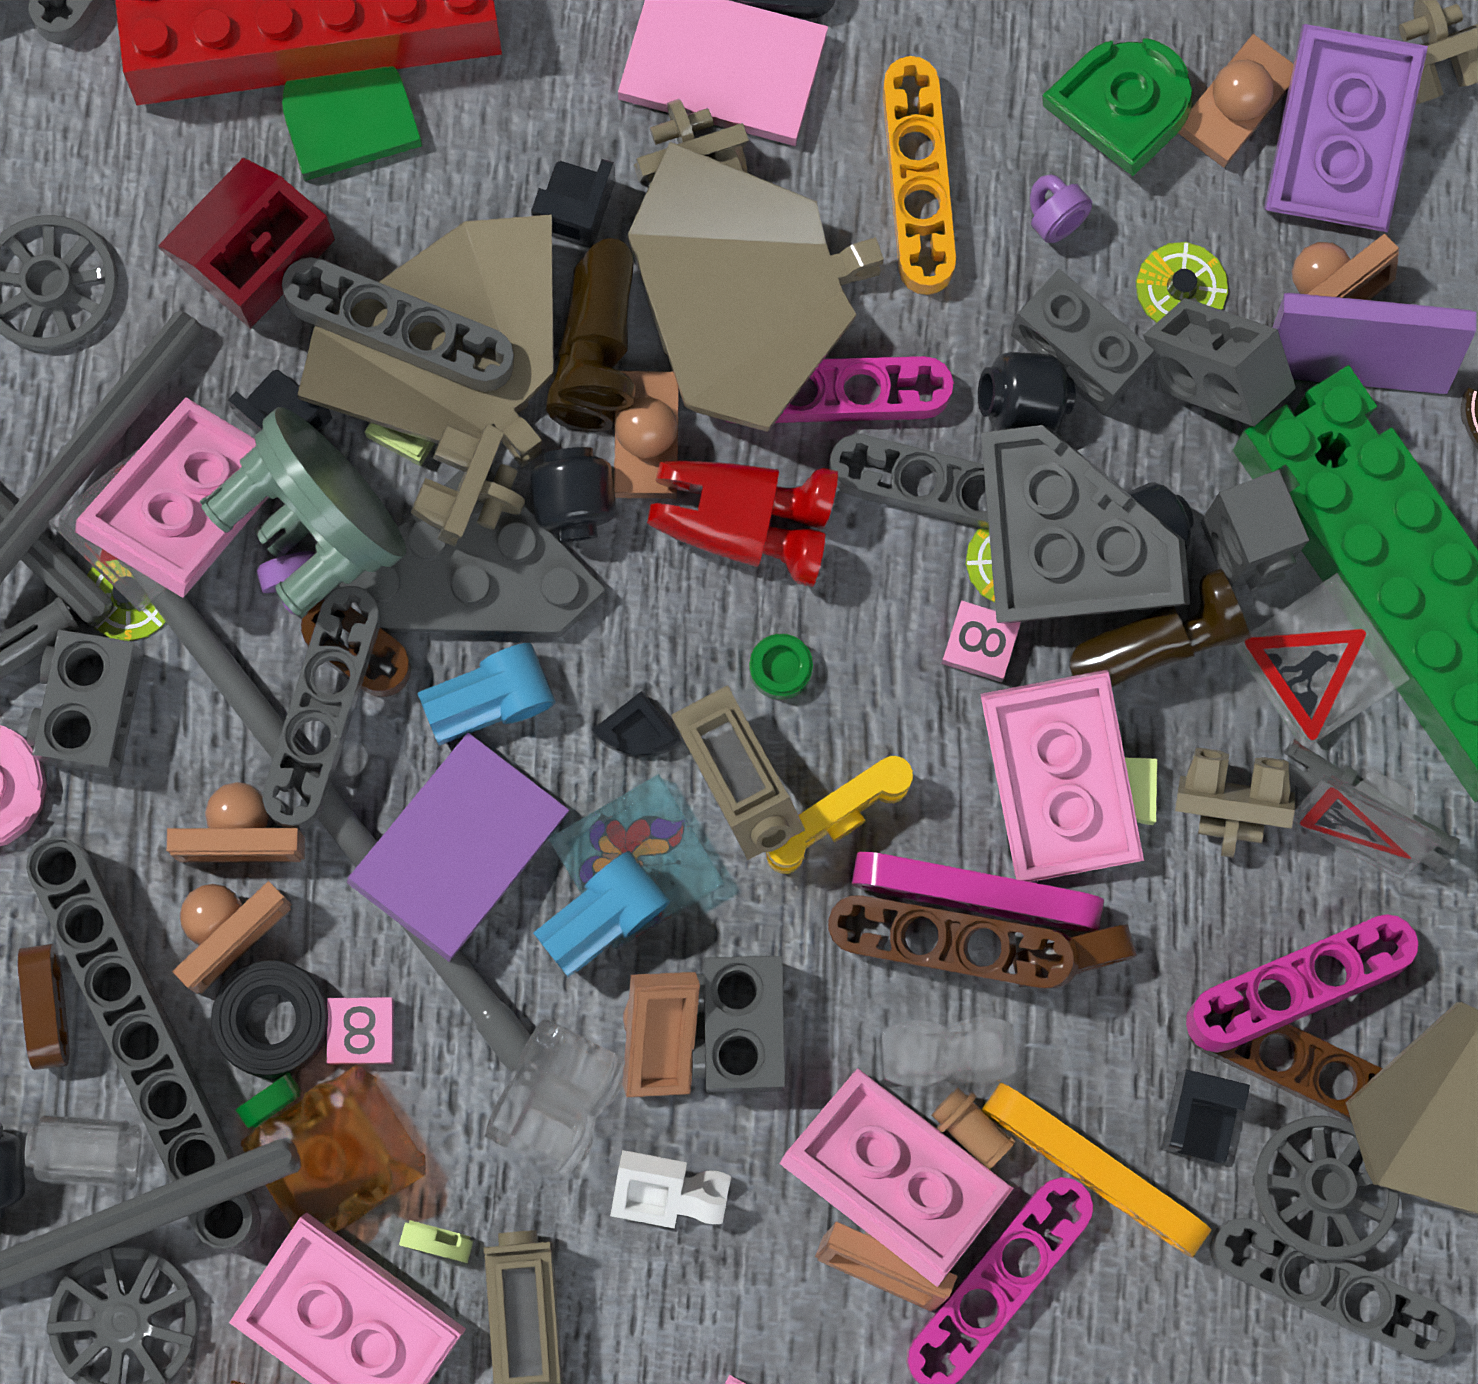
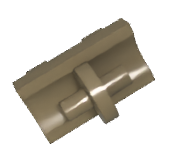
M1437 0L1414 1V19L1401 23L1399 25V32L1405 42L1421 37L1423 43L1420 45L1428 46L1415 104L1417 105L1444 94L1434 63L1447 58L1451 59L1459 87L1478 83V24L1448 34V26L1463 21V14L1458 4L1441 9Z
M676 99L667 102L670 121L650 127L655 145L676 138L677 145L747 173L743 148L749 139L743 123L694 138L693 132L714 126L711 113L706 108L687 115L682 101ZM667 148L636 159L637 163L633 166L639 183L647 181L648 186H650Z
M447 424L433 459L464 472L458 489L456 491L425 478L410 512L430 526L440 529L438 540L455 547L458 538L461 539L477 500L484 503L477 523L488 529H495L502 511L511 514H521L525 499L511 490L518 472L516 469L500 464L493 482L485 480L505 431L486 424L483 431L479 433L470 428Z
M1196 748L1187 771V777L1180 776L1175 811L1201 815L1198 834L1223 838L1221 856L1234 858L1237 840L1262 844L1264 825L1292 829L1295 793L1290 792L1288 761L1267 757L1255 758L1251 786L1225 782L1229 754L1219 750Z

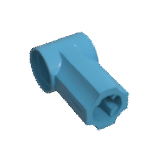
M521 643L500 650L481 661L479 664L480 668L418 692L422 707L439 746L500 721L503 724H512L526 720L546 711L556 703L531 643Z
M631 851L621 854L602 868L587 882L584 887L586 889L584 893L533 932L568 978L601 954L604 949L623 935L624 938H627L640 930L670 903L668 897Z

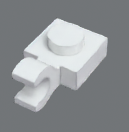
M622 1150L610 1216L674 1229L677 1214L693 1217L707 1224H722L731 1176L719 1171H703L693 1177L686 1178L684 1176L687 1162Z

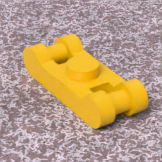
M899 756L886 757L800 813L798 816L805 831L791 837L782 847L766 852V860L769 866L781 874L794 872L801 866L806 848L829 834L834 842L842 839L866 821L860 812L878 800L884 803H897L907 795L913 780V770L910 764Z

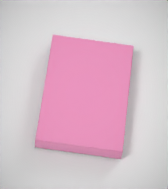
M645 0L619 86L618 100L668 113L667 102L680 99L687 115L708 108L713 123L716 126L729 128L743 123L747 134L796 146L827 38L828 26L729 0Z
M185 397L78 517L75 533L184 598L268 498L267 496L238 521L228 533L222 531L209 519L200 503L201 499L209 496L242 467L240 459L256 446L255 439Z
M1108 670L980 694L1016 879L1033 882L1144 861Z
M858 1068L788 1149L779 1163L936 1287L944 1280L1014 1189Z
M308 1213L299 1218L229 1322L312 1384H429L466 1330L454 1319Z

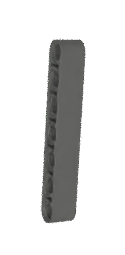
M53 836L41 840L28 855L26 869L29 880L171 1181L174 1182L189 1176L184 1167V1157L188 1149L196 1143L206 1142L211 1146L215 1155L214 1165L233 1158L234 1154L94 860L86 850L66 837ZM72 854L76 861V870L72 878L64 884L51 885L47 873L52 860L59 855ZM99 911L104 921L103 930L99 937L92 942L79 943L74 932L77 920L86 912ZM114 969H127L131 977V986L128 993L120 1000L107 1001L101 989L105 976ZM153 1026L159 1037L158 1048L149 1058L135 1060L129 1050V1041L132 1034L140 1027ZM180 1084L186 1092V1107L177 1117L163 1119L157 1111V1096L167 1085ZM251 1191L223 1201L237 1203L243 1213V1224L239 1232L230 1238L223 1239L213 1230L212 1214L221 1203L188 1215L196 1234L202 1242L213 1248L236 1250L245 1247L254 1240L260 1230L261 1215Z

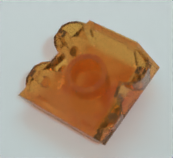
M355 1065L335 1079L316 1085L305 1093L302 1101L279 1116L268 1119L258 1126L254 1132L241 1140V1147L245 1153L278 1139L290 1138L295 1143L301 1159L299 1171L265 1185L292 1229L299 1218L308 1213L334 1233H338L426 1175L425 1154L418 1151L377 1086V1077L358 1065Z

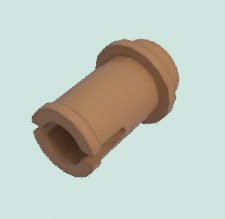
M957 1087L931 1114L940 1123L936 1129L941 1133L947 1130L976 1160L988 1169H991L1010 1150L1015 1140L1001 1130L973 1102L977 1097L973 1092L966 1095Z

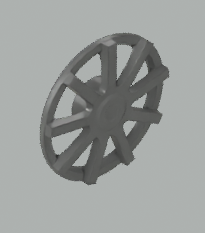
M41 215L21 220L0 233V248L6 243L24 264L20 274L0 271V283L21 286L19 294L0 304V334L27 350L70 349L76 347L78 342L90 336L104 321L107 322L117 293L118 271L109 248L95 231L72 218L57 215ZM42 226L43 254L32 257L14 236L29 228ZM55 226L65 227L81 234L75 245L62 259L55 256ZM93 244L104 266L87 271L73 272L71 267ZM105 280L104 293L100 304L91 301L74 290L76 285ZM65 302L73 303L93 315L80 327L71 331L63 310V304ZM27 303L32 305V310L22 333L12 329L1 320L2 317ZM50 309L53 312L60 336L49 338L34 337L44 311Z
M1310 1116L1297 1119L1274 1133L1258 1157L1252 1186L1255 1187L1257 1203L1266 1221L1265 1226L1270 1233L1274 1232L1287 1245L1305 1254V1258L1312 1260L1317 1258L1323 1260H1344L1361 1256L1385 1237L1396 1218L1399 1205L1398 1191L1388 1189L1386 1210L1373 1206L1355 1196L1357 1188L1373 1185V1182L1368 1173L1355 1176L1348 1166L1360 1149L1351 1122L1330 1116ZM1324 1127L1340 1129L1353 1135V1138L1339 1159L1327 1158ZM1310 1128L1315 1162L1308 1163L1287 1142L1286 1138L1300 1130ZM1276 1150L1301 1174L1299 1178L1268 1174L1269 1165ZM1268 1188L1295 1191L1300 1194V1198L1277 1214L1271 1202ZM1347 1208H1350L1380 1224L1368 1237L1360 1240L1345 1211ZM1306 1209H1310L1313 1212L1308 1241L1295 1234L1285 1225L1286 1222ZM1331 1216L1334 1219L1347 1246L1328 1247L1321 1245L1326 1217Z
M109 1248L85 1258L73 1267L68 1274L64 1275L51 1302L47 1334H49L51 1348L57 1362L63 1369L64 1374L76 1384H104L82 1372V1369L104 1348H109L112 1351L108 1384H121L124 1354L128 1350H132L151 1378L139 1384H165L180 1370L191 1352L197 1331V1310L193 1293L187 1281L178 1269L166 1259L153 1252L139 1248ZM117 1259H134L145 1262L130 1293H123L121 1290L115 1264ZM100 1264H103L109 1291L107 1299H100L78 1282L84 1274ZM158 1268L171 1279L178 1290L146 1304L142 1301V1295L155 1269ZM70 1292L95 1310L93 1318L61 1321L63 1307ZM183 1301L186 1314L185 1333L152 1324V1315ZM95 1332L96 1340L72 1361L65 1348L62 1333ZM147 1337H154L181 1345L176 1356L162 1371L144 1345V1340Z

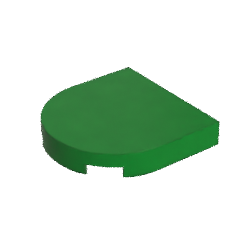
M1143 38L1142 42L1113 44V41H1108L1096 46L1042 95L1044 108L1127 173L1134 176L1185 125L1192 106V88L1187 67L1180 56L1165 44L1153 39Z
M394 66L286 81L282 100L283 113L304 181L422 146L402 79Z

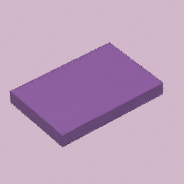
M1302 24L1264 209L1388 232L1428 46Z
M1284 293L1272 328L1278 329L1293 380L1322 382L1349 365L1363 386L1447 394L1476 333V312L1465 309Z
M467 733L350 874L347 884L450 962L565 819L569 809L470 733Z

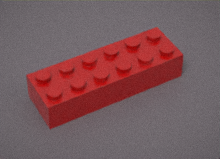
M115 0L123 73L137 106L281 86L290 80L389 66L402 69L502 55L494 0Z

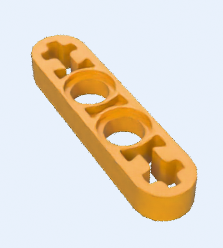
M907 56L899 58L888 68L885 73L882 95L898 270L902 282L908 289L917 294L931 295L940 292L948 286L953 277L956 262L940 83L937 71L930 62L921 57ZM914 76L917 86H926L919 91L917 101L918 115L907 116V94L903 89H895L902 87L903 77ZM921 132L930 138L934 150L925 159L911 160L900 151L898 145L900 139L907 133ZM918 190L932 193L938 200L939 210L935 215L927 219H918L911 216L904 205V200L910 193ZM942 231L943 235L937 234L935 232ZM906 233L911 234V235H914V236L908 238V237L906 236ZM932 234L930 240L931 257L933 261H943L944 264L937 265L935 275L929 277L923 275V270L920 266H911V264L918 262L921 249L920 236Z
M999 1083L982 1108V1111L1005 1130L1183 1254L1193 1258L1210 1234L1211 1228L1190 1211L1010 1086Z

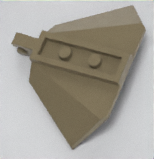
M672 142L668 144L628 232V240L647 293L646 300L664 353L668 355L685 407L699 414L766 432L774 425L855 320L857 314L842 290L841 285L879 276L881 272L879 265H882L884 261L876 237L855 243L840 253L830 256L817 201Z
M552 215L464 221L379 281V283L489 326L504 334L512 344L514 367L510 379L497 390L487 392L474 390L318 326L314 327L297 395L299 400L439 444L447 424L470 428L479 433L483 431L486 424L505 431L501 441L523 468L542 454V449L539 447L542 444V440L523 418L518 416V413L528 407V401L553 377ZM365 299L354 306L351 317L361 326L373 327L383 322L387 315V309L378 300ZM338 310L334 314L338 315L340 313V310ZM420 323L410 332L409 340L413 346L420 350H434L445 340V332L435 323ZM456 335L454 353L448 359L449 361L455 362L457 350H460L475 358V369L477 371L484 372L489 364L500 366L496 362V351L494 349L486 348L482 355H475L463 350L464 336Z
M1456 1002L1346 1102L1366 1171L1374 1185L1478 1216V1009L1463 1002Z

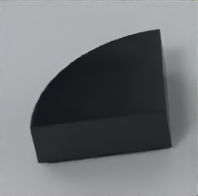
M642 691L591 729L592 734L603 745L626 756H657L669 752L681 744L679 737Z

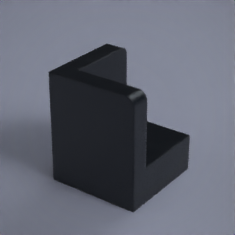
M601 159L598 171L596 172L567 162L558 161L554 166L547 189H538L531 209L532 216L552 215L553 237L591 248L595 244L616 182L614 162Z
M273 370L247 399L235 391L227 400L235 416L256 434L263 429L264 418L278 407H283L296 413L319 432L332 419L329 409L299 400L297 396L299 386L280 370Z
M1188 1069L1179 1072L1176 1076L1160 1150L1217 1164L1224 1163L1229 1152L1236 1114L1245 1111L1250 1085Z

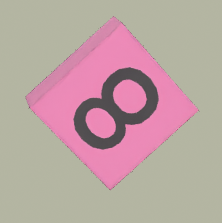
M961 600L941 664L1002 683L1021 622L997 623L996 611Z
M392 997L327 998V1064H394V999Z

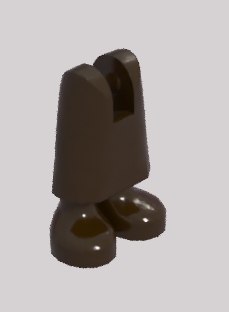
M602 239L593 245L573 270L566 323L556 361L559 364L555 379L549 389L546 403V412L549 417L559 425L572 430L586 432L607 431L612 428L615 410H624L634 404L636 386L633 381L619 370L612 369L628 351L627 318L634 268L630 249L619 239Z
M1222 568L1205 574L1201 578L1199 584L1201 603L1197 614L1183 622L1174 606L1162 607L1136 621L1095 636L1079 644L1074 649L1069 664L1071 675L1076 676L1108 670L1111 687H1114L1133 676L1173 662L1195 657L1196 652L1216 646L1236 645L1250 639L1251 635L1245 618Z

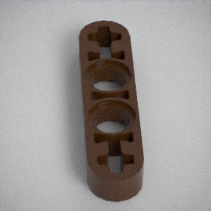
M862 895L848 896L840 900L832 908L828 919V930L832 940L841 949L850 953L1037 988H1059L1068 984L1074 978L1080 965L1079 951L1075 942L1064 933L1046 928ZM861 906L865 907V918L892 924L890 911L896 910L898 914L890 929L891 951L884 949L889 936L862 933L859 943L855 942V931L846 928L847 917L858 916ZM920 917L930 919L938 930V942L935 948L924 955L914 953L906 942L908 926L913 920ZM988 928L998 935L1001 941V953L993 964L980 966L970 958L968 942L976 931ZM1018 932L1024 935L1019 944L1020 948L1038 951L1045 950L1048 940L1054 941V952L1064 955L1062 968H1051L1048 978L1042 977L1041 965L1016 960L1017 974L1010 973L1008 970L1016 955L1015 933Z
M1240 1002L1235 1009L1228 1011L1226 1017L1228 1025L1237 1015L1246 1012L1243 1002ZM1212 1006L1211 1012L1208 1014L1209 1016L1216 1013ZM1290 1024L1248 1041L1245 1058L1235 1053L1239 1046L1218 1053L1206 1051L1196 1045L1188 1034L1193 1045L1203 1053L1351 1123L1346 1102L1368 1083V1076L1373 1078L1383 1069ZM1269 1035L1283 1036L1293 1046V1063L1285 1071L1277 1072L1270 1070L1260 1059V1045ZM1336 1062L1343 1064L1353 1076L1352 1091L1344 1099L1336 1100L1329 1098L1320 1088L1319 1074L1328 1063Z

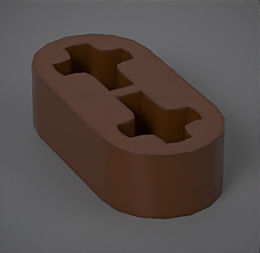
M325 599L319 601L302 618L301 632L308 647ZM351 606L347 611L337 610L334 615L336 617L338 615L344 617L341 624L347 636L350 635L351 628L355 623L365 624L368 620ZM381 628L379 629L372 654L381 659L388 652L395 654L391 662L397 672L391 679L381 674L373 681L368 679L372 672L368 665L361 689L375 697H388L397 694L406 686L411 676V663L405 648ZM327 639L323 645L340 647L354 656L358 655L360 649L350 648V646L348 648L341 642L336 644L330 639ZM332 660L326 662L350 680V671L345 664Z
M1128 924L1071 937L1079 951L1080 965L1076 974L1137 957ZM1054 942L1048 943L1045 950L1026 949L1017 952L1013 960L1015 974H1017L1016 960L1041 965L1042 977L1048 978L1051 968H1062L1064 955L1054 952ZM1018 984L1019 987H1027L1026 985Z
M54 943L20 948L18 952V976L25 1043L30 1065L33 1070L67 1066L70 1056L62 970L57 948Z

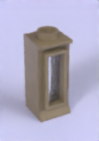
M728 685L671 714L691 756L747 860L763 852L774 851L787 843L791 837L805 831L790 796L782 785Z
M537 1230L498 1233L499 1246L483 1247L493 1384H563L553 1243H538Z

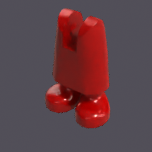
M662 461L659 463L655 481L672 489L701 495L698 510L669 504H651L647 524L676 540L754 567L759 566L762 554L774 557L786 565L797 584L814 587L823 557L825 532L812 529L786 530L771 527V515L788 518L809 527L824 529L829 520L835 498L838 471L821 468L813 472L802 486L785 488L777 486L778 469L721 462Z

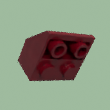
M243 157L166 236L158 247L251 329L284 294L282 280L289 266L299 259L309 257L318 259L335 241L328 218L321 210L282 176Z

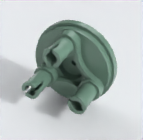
M283 407L276 408L264 418L263 429L255 436L256 446L240 459L242 467L209 496H205L200 500L205 514L218 528L226 533L232 530L238 521L267 496L272 499L278 497L285 504L266 521L254 528L262 544L281 528L286 530V533L267 549L277 558L287 555V552L309 533L313 535L318 542L315 546L317 553L283 582L280 581L275 586L276 592L284 604L294 614L300 615L301 618L307 615L313 606L340 583L351 584L365 571L376 572L382 566L392 567L406 555V545L396 523L368 483L318 430L296 413Z

